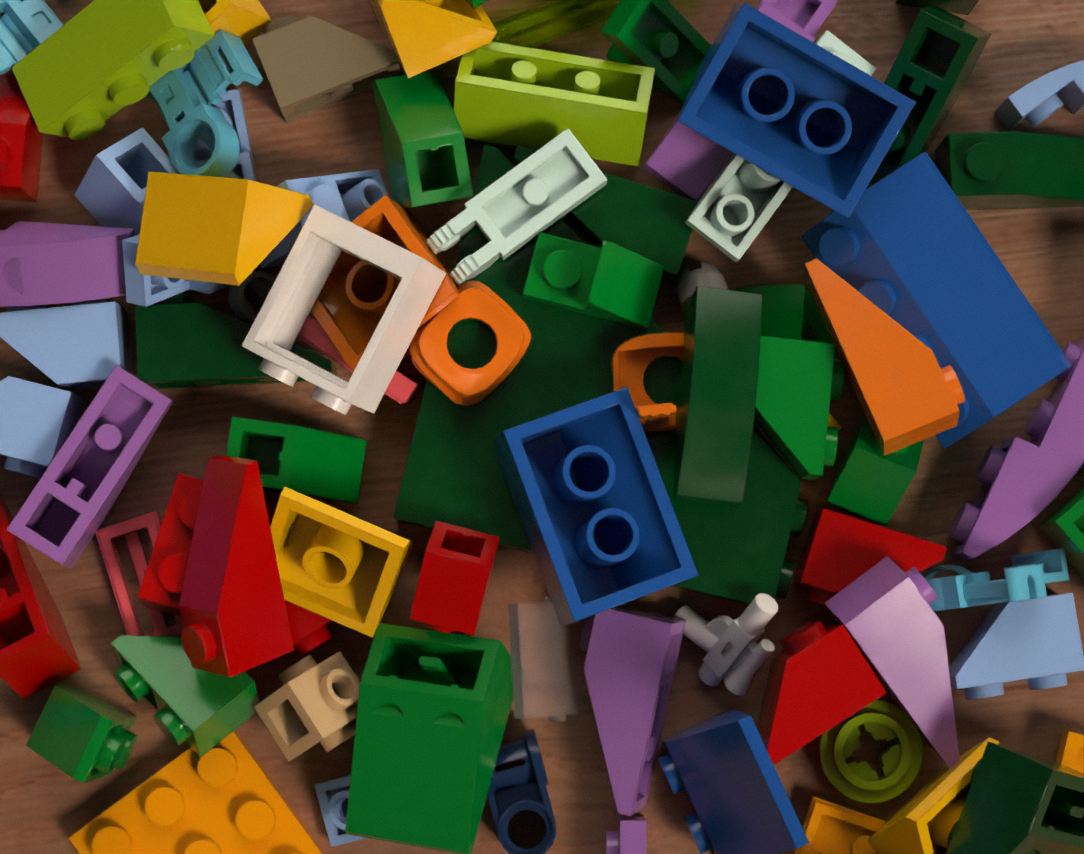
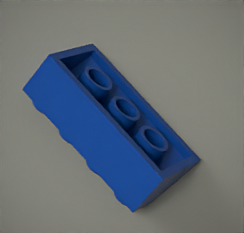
M927 152L920 154L867 188L849 218L833 211L801 235V238L816 259L933 351L940 368L948 365L952 366L962 386L966 401L958 405L960 413L957 426L935 435L944 449L992 420L1072 366Z

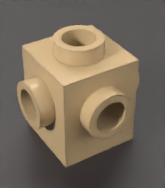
M340 651L318 665L312 656L309 655L279 674L278 677L283 686L254 706L282 753L290 762L319 742L327 753L355 735L356 725L353 720L357 718L361 681L352 671Z

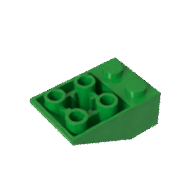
M379 623L360 682L345 832L348 835L455 854L472 853L521 672L500 640Z

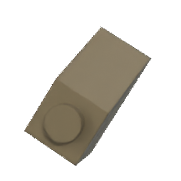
M297 16L280 18L265 26L263 35L252 39L287 123L372 90V80L402 75L398 58L393 49L314 16L301 20Z

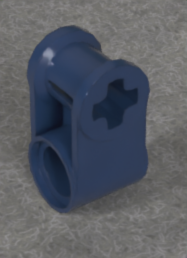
M533 728L525 730L523 738L501 744L495 767L519 759H524L525 764L503 771H496L494 768L486 797V802L490 804L498 838L503 848L509 854H545L553 845L556 836L555 817L546 787L549 783ZM521 810L537 812L546 823L544 838L534 846L524 847L518 845L509 834L508 825L510 819Z

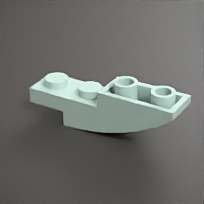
M828 30L815 42V44L870 76L876 70L873 65ZM733 153L707 188L685 223L729 258L737 262L793 187Z

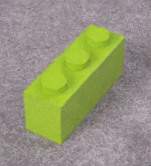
M94 0L15 64L12 70L40 133L69 137L72 140H84L101 132L105 127V121L124 106L134 104L143 99L149 93V87L169 71L188 64L194 58L195 51L215 35L198 0Z
M492 41L487 45L462 55L455 80L454 113L461 126L464 138L511 146L520 145L529 149L539 150L569 128L591 159L639 167L655 68Z

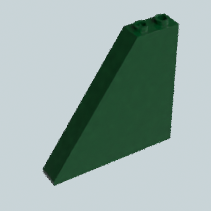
M484 145L473 189V197L514 168L507 158L495 147ZM561 218L542 232L583 243ZM477 225L461 238L454 268L462 259L475 253L489 242ZM538 235L503 260L499 257L489 268L470 281H480L488 286L526 323L531 333L529 346L518 364L498 387L475 404L464 406L452 402L427 379L393 518L398 522L433 530L435 522L440 521L500 537L498 546L533 554L492 442L504 430L614 392L611 358L617 346L633 337L665 332L652 317L648 330L523 298ZM471 318L460 320L453 325L448 333L446 343L448 353L454 362L463 368L469 369L482 368L490 363L495 355L497 345L495 334L490 327L480 320ZM662 357L648 365L644 372L643 385L646 394L653 402L657 404L673 403V405H676L677 379L683 370V362L673 357ZM676 429L645 432L699 575L670 587L749 605L760 593L768 594L774 599L776 597L785 600L794 568V562L784 560L790 535L800 536L808 507V500L798 498L802 482L753 429L743 501L739 508L674 500Z

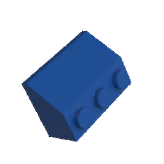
M739 3L733 6L702 61L676 121L849 218L916 102L750 5Z
M627 387L504 430L492 442L560 627L699 576Z

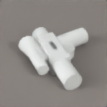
M758 594L742 615L735 620L729 616L721 615L708 622L687 605L681 607L674 615L676 618L686 620L683 635L707 652V655L703 658L704 663L698 669L700 679L709 686H717L724 679L725 686L730 692L739 696L746 695L755 673L775 650L773 642L768 639H762L759 644L756 643L766 631L764 627L778 611L777 602L768 594Z

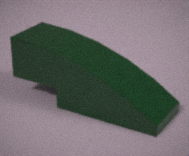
M697 286L685 309L683 370L677 379L674 500L739 508L742 504L750 455L758 383L762 294Z

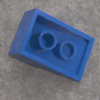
M730 708L662 740L668 754L658 758V762L673 794L685 790L695 814L686 817L685 821L701 854L711 849L714 854H774L798 849L809 843L750 714Z

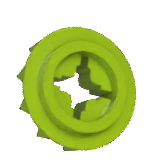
M881 700L873 701L823 733L818 743L822 771L838 792L863 803L885 802L902 794L917 777L922 763V741L916 725L911 722L903 710ZM860 725L872 740H895V743L887 745V749L878 754L880 762L878 768L882 775L878 777L876 770L871 769V766L866 761H845V758L852 756V752L861 747L859 739L861 733L858 729Z

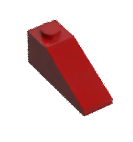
M217 455L209 458L207 461L179 608L184 627L181 634L182 645L191 661L192 668L229 678L294 651L258 461Z
M0 493V677L18 695L25 699L81 670V666L62 616L25 541L7 531V528L13 521V517Z

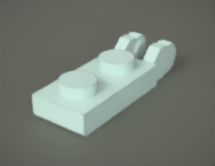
M568 128L464 204L465 210L435 231L427 239L426 243L433 253L437 254L453 247L475 225L479 227L489 242L475 253L462 259L451 272V277L460 286L489 268L499 257L503 260L536 237L539 232H543L607 185V178Z

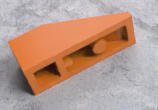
M814 259L805 263L808 288L833 344H836L837 353L841 362L844 363L845 371L883 456L956 427L960 413L958 405L966 400L962 386L952 366L948 365L940 368L933 351L821 261Z

